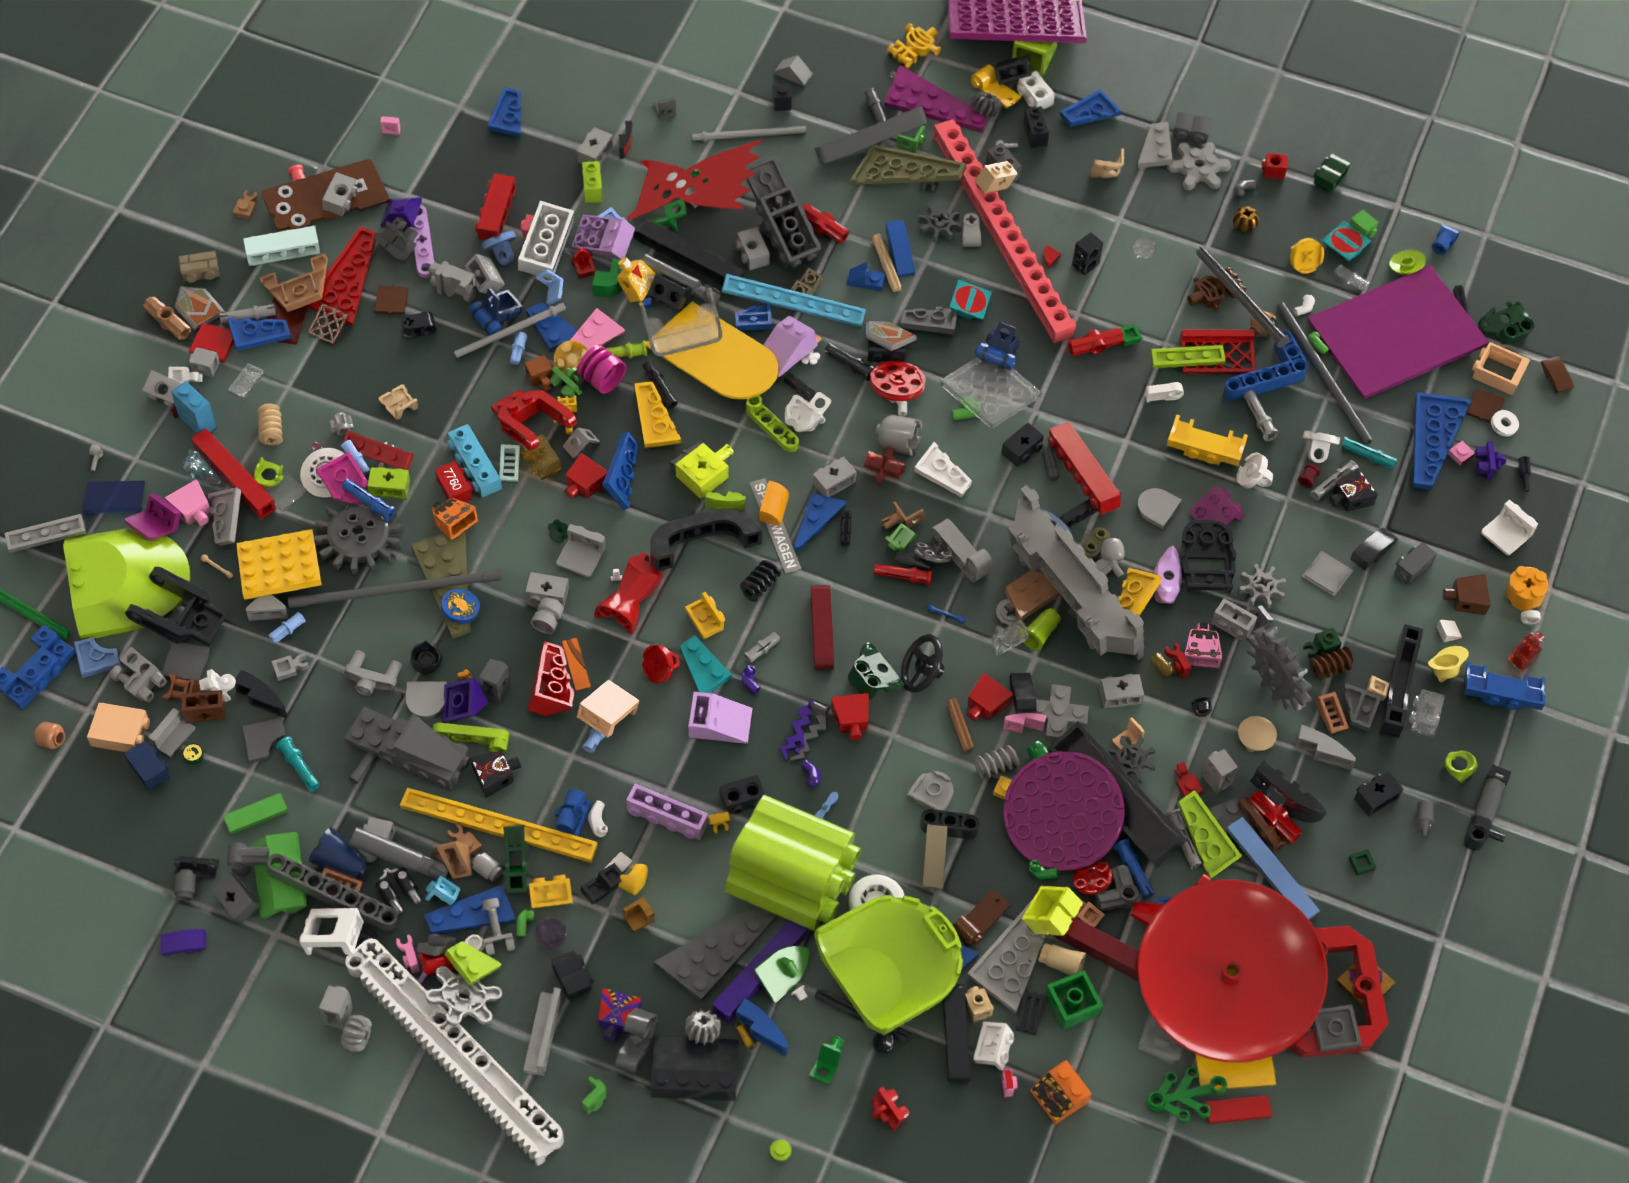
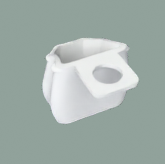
M817 392L810 402H807L798 395H793L785 408V423L788 426H793L796 432L813 431L816 426L825 423L823 414L830 406L831 399L821 392ZM819 398L825 400V405L822 408L815 406V401Z

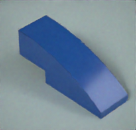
M904 221L886 222L885 232L897 276L914 275L913 258Z
M744 998L736 1011V1020H740V1022L750 1027V1037L786 1056L788 1054V1043L777 1025L758 1006Z

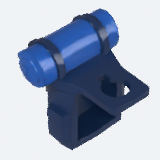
M489 288L484 302L478 301L472 304L469 312L484 328V331L492 335L502 330L501 323L518 317L522 312V305L509 290L495 293Z
M999 322L997 328L991 330L987 335V342L979 344L975 349V357L983 362L987 361L1001 367L1003 370L1007 369L1010 371L1016 363L1013 353L1017 352L1020 344L1019 338L1014 336L1016 328ZM1006 328L1009 330L1010 334L1003 332L1000 329Z

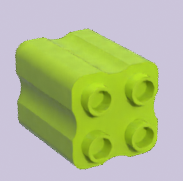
M763 795L733 846L725 893L816 931L821 922L827 924L834 920L839 907V902L836 899L840 893L846 896L853 884L855 873L852 870L858 860L861 848L853 845L854 832Z

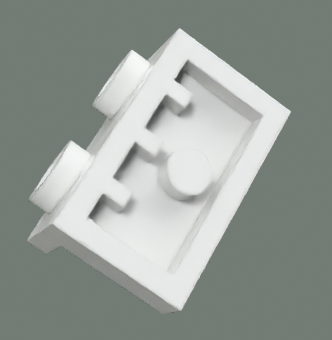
M983 1022L973 1058L975 1063L995 1065L999 1070H1004L1005 1064L1009 1059L1010 1045L1014 1041V1034L1006 1023Z

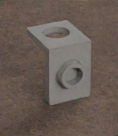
M576 428L563 445V448L573 458H577L588 442L599 444L600 441L590 430Z

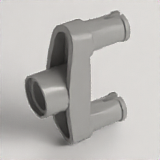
M355 650L350 663L346 665L343 673L347 678L357 683L356 691L362 695L371 696L374 689L393 690L402 664L392 660L386 674L363 669L360 667L366 657L365 653Z

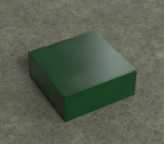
M1369 850L1349 856V861L1356 876L1376 869Z

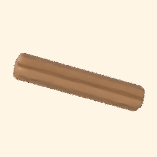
M956 698L949 699L947 707L964 752L971 751L974 745Z

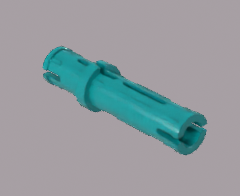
M1345 437L1341 448L1372 460L1374 464L1378 463L1386 466L1393 470L1397 462L1396 458L1382 453L1381 450L1377 451L1348 437Z

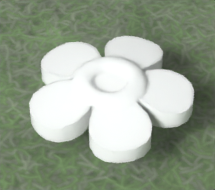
M812 350L801 359V362L815 365L820 358V354L813 353L814 351Z

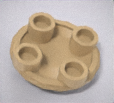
M1251 716L1244 719L1238 728L1239 739L1249 752L1265 751L1275 745L1277 738L1276 728L1266 718Z

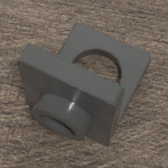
M675 97L653 103L660 119L676 115Z

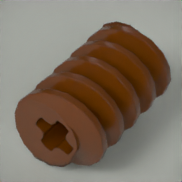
M1347 646L1309 659L1311 671L1320 681L1324 680V675L1330 678L1331 673L1334 676L1338 674V671L1344 673L1345 668L1350 671L1352 669L1351 664L1353 663V655Z

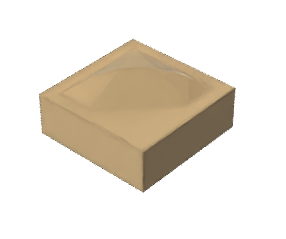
M1372 675L1366 691L1381 696V700L1384 701L1390 683Z

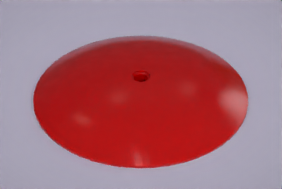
M1229 879L1215 880L1192 886L1180 892L1155 914L1141 942L1138 957L1139 984L1145 1004L1160 1028L1176 1043L1199 1056L1211 1060L1232 1063L1252 1062L1284 1051L1298 1041L1311 1027L1319 1014L1326 994L1328 973L1326 956L1319 935L1312 923L1289 899L1270 888L1253 882ZM1234 969L1237 975L1230 976L1226 970Z

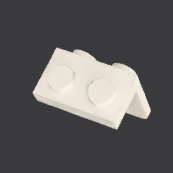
M1509 500L1504 504L1500 515L1485 526L1481 534L1504 554L1511 555L1533 536L1538 523L1534 518L1522 511L1518 505Z

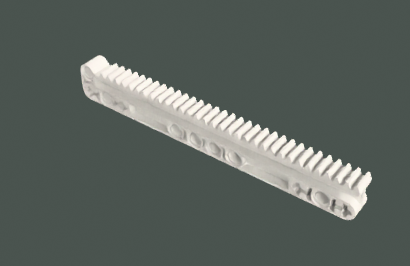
M367 939L354 950L353 954H349L346 957L345 963L348 973L352 977H360L362 986H367L368 992H372L373 997L378 998V1002L380 1004L383 1003L385 1009H389L390 1015L394 1014L395 1020H399L400 1025L405 1026L406 1031H410L413 1038L416 1037L418 1043H422L423 1049L427 1048L429 1055L433 1054L434 1060H438L440 1066L444 1065L445 1071L450 1072L451 1078L455 1077L456 1083H461L462 1089L466 1088L468 1095L472 1094L473 1100H477L480 1107L483 1106L485 1113L489 1112L490 1118H495L496 1124L500 1123L502 1130L506 1129L508 1136L512 1135V1140L518 1142L519 1148L523 1147L525 1154L529 1153L531 1160L535 1159L537 1166L543 1164L545 1158L553 1150L559 1149L563 1145L564 1139L561 1127L460 1024L450 1026L447 1023L446 1014L448 1012L440 1004L432 1005L427 1002L425 997L427 991L377 940ZM356 962L361 963L358 967H351ZM384 963H390L386 968L381 967ZM438 1019H445L442 1024L435 1023ZM452 1033L459 1034L456 1038L449 1037ZM466 1047L473 1048V1050L468 1053L463 1051ZM481 1061L487 1062L484 1067L477 1066ZM537 1119L544 1120L542 1125L534 1124Z

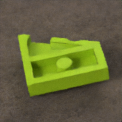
M463 941L447 949L445 952V956L469 986L501 967L500 962Z

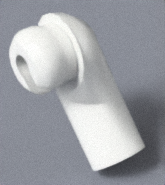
M1305 295L1303 297V305L1293 309L1295 316L1312 311L1315 303L1312 295Z
M889 400L891 403L896 402L898 404L899 416L907 415V401Z

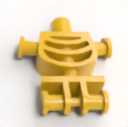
M908 24L904 29L907 33L906 46L897 40L895 45L891 44L887 49V53L893 54V58L898 59L899 63H904L906 68H909L912 63L915 64L917 62V55L926 56L931 51L937 56L941 51L940 46H935L934 38L938 36V32L934 27L925 32L920 27L914 29L913 24Z

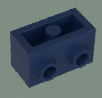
M143 741L124 753L127 763L148 791L169 779L167 773L169 767L163 759H158L157 756L159 754L153 745L148 746Z

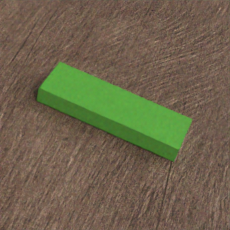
M278 793L223 815L230 834L233 835L288 813V809L281 793Z

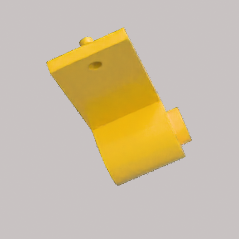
M991 65L984 66L971 76V84L974 88L996 96L1000 100V105L1006 109L1021 99V96L1003 83H998L994 67Z

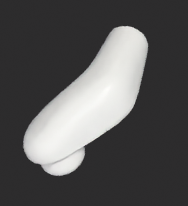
M596 801L588 814V822L594 835L601 838L608 831V827L602 820L605 804L601 801Z

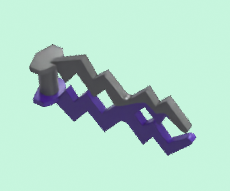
M811 698L808 705L797 709L801 720L791 722L797 734L786 737L785 740L788 744L780 746L786 761H788L786 750L794 749L798 754L792 757L791 761L804 759V753L810 752L806 741L819 737L817 731L826 730V717L830 709L828 706L825 707ZM811 709L822 713V715L816 716L819 724L811 725L807 717L813 716ZM811 725L809 726L811 733L804 734L801 727ZM800 742L802 747L795 749V743Z

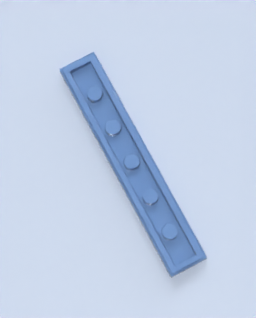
M1243 817L1227 827L1226 831L1279 894L1294 903L1308 919H1311L1320 912L1318 907Z

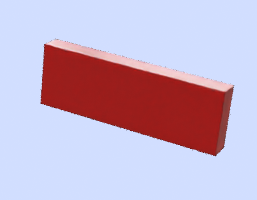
M1268 1095L1205 1102L1211 1109V1114L1207 1118L1208 1124L1266 1119L1272 1116Z

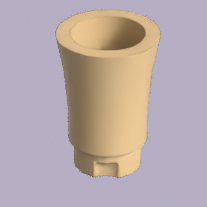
M1046 943L1039 956V962L1071 976L1081 972L1086 953Z

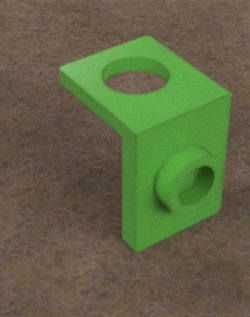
M921 125L915 139L898 134L896 147L916 153L919 146H922L925 141V126ZM901 140L907 141L910 145L902 144Z

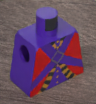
M603 988L598 1021L599 1027L606 1029L603 1036L605 1040L615 1042L618 1033L625 1035L629 1033L624 1031L626 1019L634 1009H641V998Z

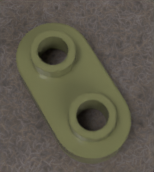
M1102 527L1095 528L1082 544L1085 556L1088 559L1095 560L1100 555L1103 541L1110 538V533L1107 529Z

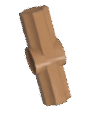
M149 297L145 300L143 309L155 318L164 330L170 331L179 340H184L189 336L191 328L174 314L171 307L165 306L156 297Z

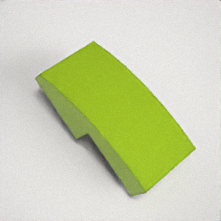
M708 491L705 496V507L715 510H745L746 497L737 492L728 491L725 497L720 493Z

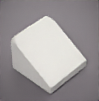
M1439 620L1436 627L1444 643L1462 638L1455 621Z

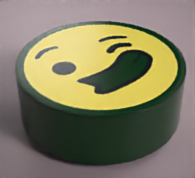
M189 744L183 749V757L188 764L194 765L202 761L204 753L200 745Z

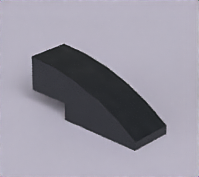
M1383 527L1362 542L1352 552L1350 560L1363 570H1366L1395 544L1398 537Z
M240 670L235 679L236 692L247 695L250 705L286 718L285 706L276 693L262 680L244 670Z

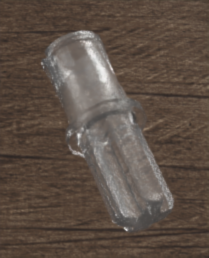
M1339 265L1334 272L1347 281L1348 285L1352 284L1362 292L1369 285V282L1356 275L1357 272L1353 273L1342 265Z

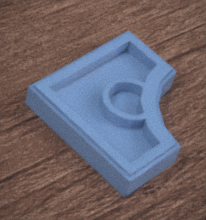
M93 637L74 642L82 678L111 671L115 666L121 665L117 648H103L95 642Z

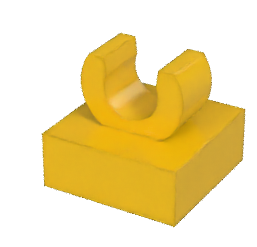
M724 811L708 815V824L713 825L714 833H718L717 826L719 824H723L724 830L728 831L729 826L725 821L730 820L729 812Z

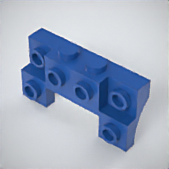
M45 625L30 638L31 642L40 649L15 674L3 666L0 668V692L21 710L41 691L45 690L48 683L54 677H57L61 670L77 655L73 647L61 640L58 634Z
M1469 661L1467 662L1464 678L1465 695L1482 698L1481 702L1492 706L1507 707L1511 710H1521L1522 706L1537 710L1543 709L1546 697L1544 690L1545 677L1541 679L1529 677L1527 673L1524 676V680L1488 673L1486 676L1487 665L1481 667L1472 665Z

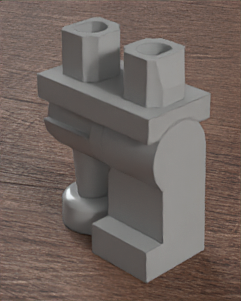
M443 261L441 265L435 262L431 264L428 269L429 274H432L430 284L437 287L438 294L443 295L445 293L448 297L458 294L463 296L464 301L469 303L474 300L476 296V290L473 289L476 285L474 274L449 265L446 261Z
M130 647L120 659L123 664L134 671L131 677L128 676L125 668L121 665L115 666L110 672L111 679L116 682L121 681L128 692L138 700H144L148 703L155 695L151 689L155 685L161 688L167 683L166 678L163 676L164 673L133 647ZM135 654V656L128 663V658L131 655Z

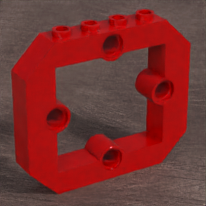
M1350 926L1316 928L1315 930L1323 945L1325 956L1328 953L1353 952L1357 980L1352 986V992L1356 998L1363 1001L1366 1026H1357L1362 1045L1356 1048L1319 1053L1315 1032L1312 1030L1307 1031L1289 1048L1302 1058L1367 1052L1388 1025L1373 943ZM1360 984L1366 985L1368 991L1362 990Z

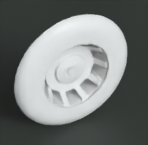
M322 448L311 453L305 459L301 467L300 477L303 486L309 493L318 497H332L316 469L343 455L342 451L334 448Z
M869 875L857 881L851 888L848 897L849 908L852 910L862 905L863 903L861 902L865 903L874 898L886 896V893L891 895V897L903 898L904 892L896 881L887 876Z

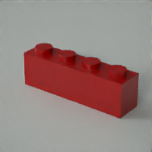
M494 173L493 179L489 181V192L484 196V207L480 208V220L476 221L475 224L478 239L488 240L492 237H500L499 235L503 231L516 190L515 177Z

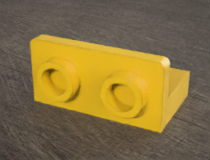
M565 875L553 876V880L545 881V877L534 878L533 883H529L532 908L573 903L570 878H566Z

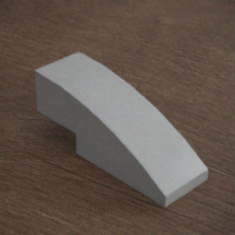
M1304 725L1301 726L1296 748L1314 752L1313 760L1352 770L1356 758L1345 747L1324 733Z

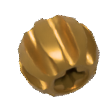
M1249 206L1237 209L1233 215L1234 227L1242 231V233L1255 230L1259 224L1257 211Z

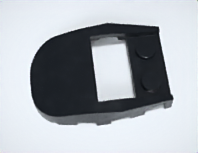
M1195 520L1185 526L1182 534L1181 566L1187 592H1190V590L1228 591V593H1231L1234 588L1232 580L1235 575L1236 550L1233 547L1232 533L1224 523L1216 520ZM1188 559H1224L1226 570H1189Z
M1263 760L1250 782L1259 791L1261 790L1275 805H1281L1290 817L1303 822L1321 821L1326 815L1324 806L1310 793H1302L1297 782H1288L1283 778V772L1278 769L1275 770L1267 764V761ZM1275 789H1276L1278 792H1280L1284 797H1282L1281 795H1279V794L1275 791Z

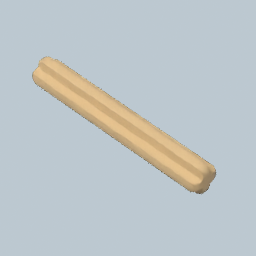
M880 233L874 234L872 240L891 290L899 292L901 284L882 235Z

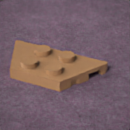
M1029 571L1005 588V594L1010 600L1012 609L1016 610L1019 622L1060 596V593L1046 576L1036 571Z

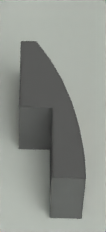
M429 934L428 942L418 943L417 952L433 956L441 955L456 943L457 938L443 934Z

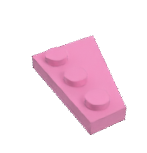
M596 308L571 340L581 342L589 350L595 345L608 343L616 336L623 334L625 329Z

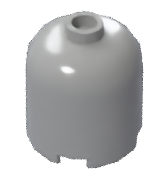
M897 415L885 417L876 428L879 444L887 450L913 456L912 452L916 453L921 436L917 435L918 428L922 429V422L918 419Z

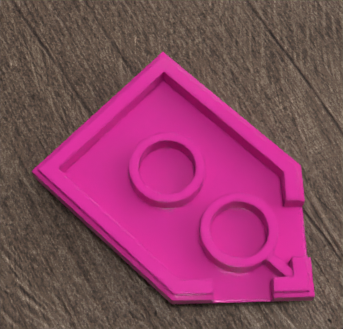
M350 452L316 469V472L334 500L360 505V500L342 489V484L348 478L364 490L367 484L365 476Z

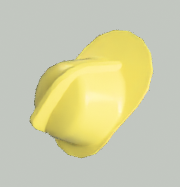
M1450 646L1435 655L1428 662V665L1433 668V672L1438 677L1439 682H1444L1459 674L1460 666L1468 658L1469 652L1461 646Z

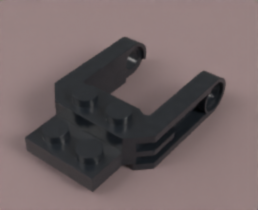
M154 567L149 574V579L154 584L189 601V603L177 620V624L148 609L145 610L132 604L129 605L125 612L126 617L176 644L191 641L193 638L209 646L227 618L228 613L211 605L208 592L203 588L164 568Z

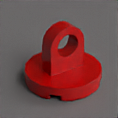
M651 645L645 649L642 658L644 657L642 669L649 681L657 684L668 681L673 671L680 665L678 656L668 651L663 645Z

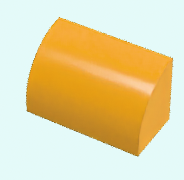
M773 481L768 482L760 508V522L781 526L790 496L788 490L781 484Z

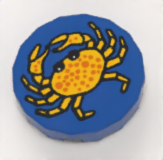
M465 589L450 590L443 596L441 601V612L445 618L454 623L455 621L460 622V624L472 622L477 617L480 609L477 597Z

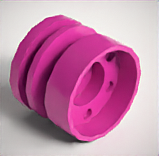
M595 345L580 360L577 374L586 382L591 383L600 393L606 394L620 383L626 371V364L615 355H612L604 346Z

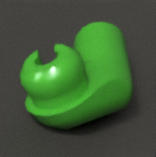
M1312 332L1309 334L1308 340L1311 345L1324 355L1329 348L1320 340L1319 333Z
M522 910L517 917L516 936H526L527 921L534 920L533 910Z

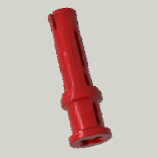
M876 563L874 575L909 580L911 584L916 582L930 587L933 570H918L917 567L906 569Z

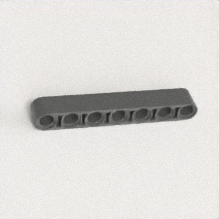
M922 106L814 149L820 165L923 125L928 121Z
M272 854L268 858L267 871L271 877L335 908H357L364 922L382 931L388 932L396 927L397 912L393 908L282 854ZM280 863L282 866L276 869L272 867V864ZM292 872H298L300 873V876L294 878L290 876V874ZM317 881L319 884L317 886H310L308 883ZM335 890L337 891V894L329 895L327 894V891ZM347 899H354L356 902L354 904H347L345 901ZM370 907L374 909V912L366 913L364 909ZM388 916L393 920L391 922H384L383 918Z

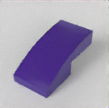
M204 929L182 930L160 935V954L165 957L180 952L191 954L206 950V930Z

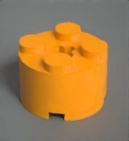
M1519 566L1512 573L1506 587L1507 599L1519 610L1527 611L1538 608L1542 604L1548 590L1546 573L1532 567Z

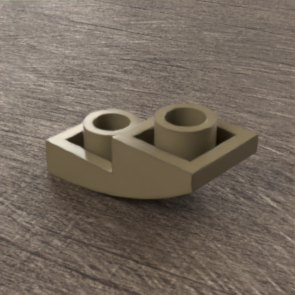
M808 268L800 281L797 280L791 290L812 295L822 283L824 277Z

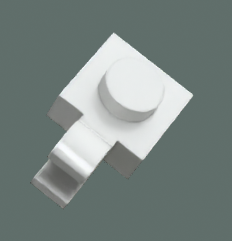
M169 367L168 373L169 378L180 383L185 381L202 382L203 377L198 372H189L188 367Z

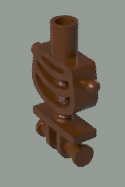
M1231 268L1225 269L1236 283L1246 291V287L1242 285L1241 279H1237L1238 275L1233 273ZM1205 276L1200 280L1198 277H1195L1193 279L1195 282V293L1187 296L1190 305L1202 301L1207 308L1214 307L1215 310H1218L1219 305L1224 301L1225 289L1232 299L1235 298L1226 286L1213 276Z

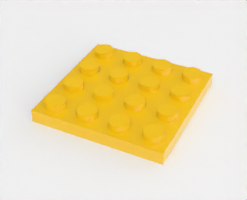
M313 529L236 543L244 600L322 585Z

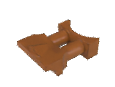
M168 674L171 678V688L162 697L173 700V698L182 700V694L202 692L200 683L195 679L182 680L177 675ZM176 686L184 688V692L175 690Z

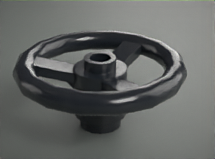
M932 634L922 635L907 650L901 666V680L907 691L911 693L922 692L930 686L935 678L938 679L943 675L945 669L941 663L943 650L938 637ZM926 642H931L934 645L935 653L931 656L925 655L920 646ZM915 655L916 673L912 680L909 681L908 669L911 659ZM923 676H927V677L924 679V681H922L921 683H919L920 679H921Z

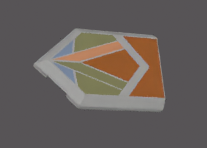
M180 286L175 309L194 331L198 330L202 323L208 324L220 317L219 313H225L206 289Z
M866 322V338L889 351L917 340L915 335L890 322Z

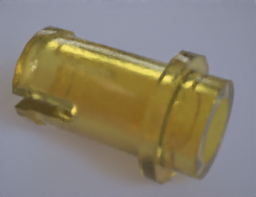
M1157 652V657L1153 655L1150 661L1161 670L1162 675L1168 677L1175 670L1174 664L1169 663L1160 652Z

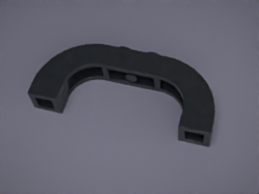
M728 509L712 510L676 519L663 524L653 533L650 540L651 565L655 572L673 568L674 553L671 550L673 546L715 534H728L736 537L744 549L761 545L762 529L752 517L742 512Z

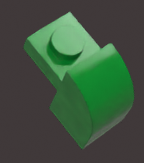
M613 258L610 272L595 271L592 283L593 296L612 297L622 291V287L617 280V277L622 272V268L618 265L620 259Z

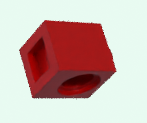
M1267 153L1265 160L1262 159L1261 163L1264 177L1285 179L1288 168V155Z

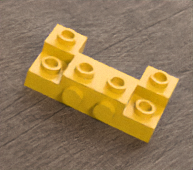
M1176 415L1167 446L1183 450L1184 455L1192 459H1199L1219 465L1221 461L1239 466L1248 435L1244 434L1243 439L1232 436L1233 431L1230 430L1227 438L1193 428V419L1190 420V423L1179 421L1180 415Z

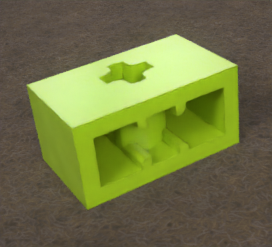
M600 161L582 162L585 203L603 202Z
M371 467L367 485L368 492L374 497L407 499L410 485L409 470Z

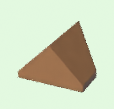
M454 841L438 845L431 853L438 861L445 863L452 879L472 875L468 844Z

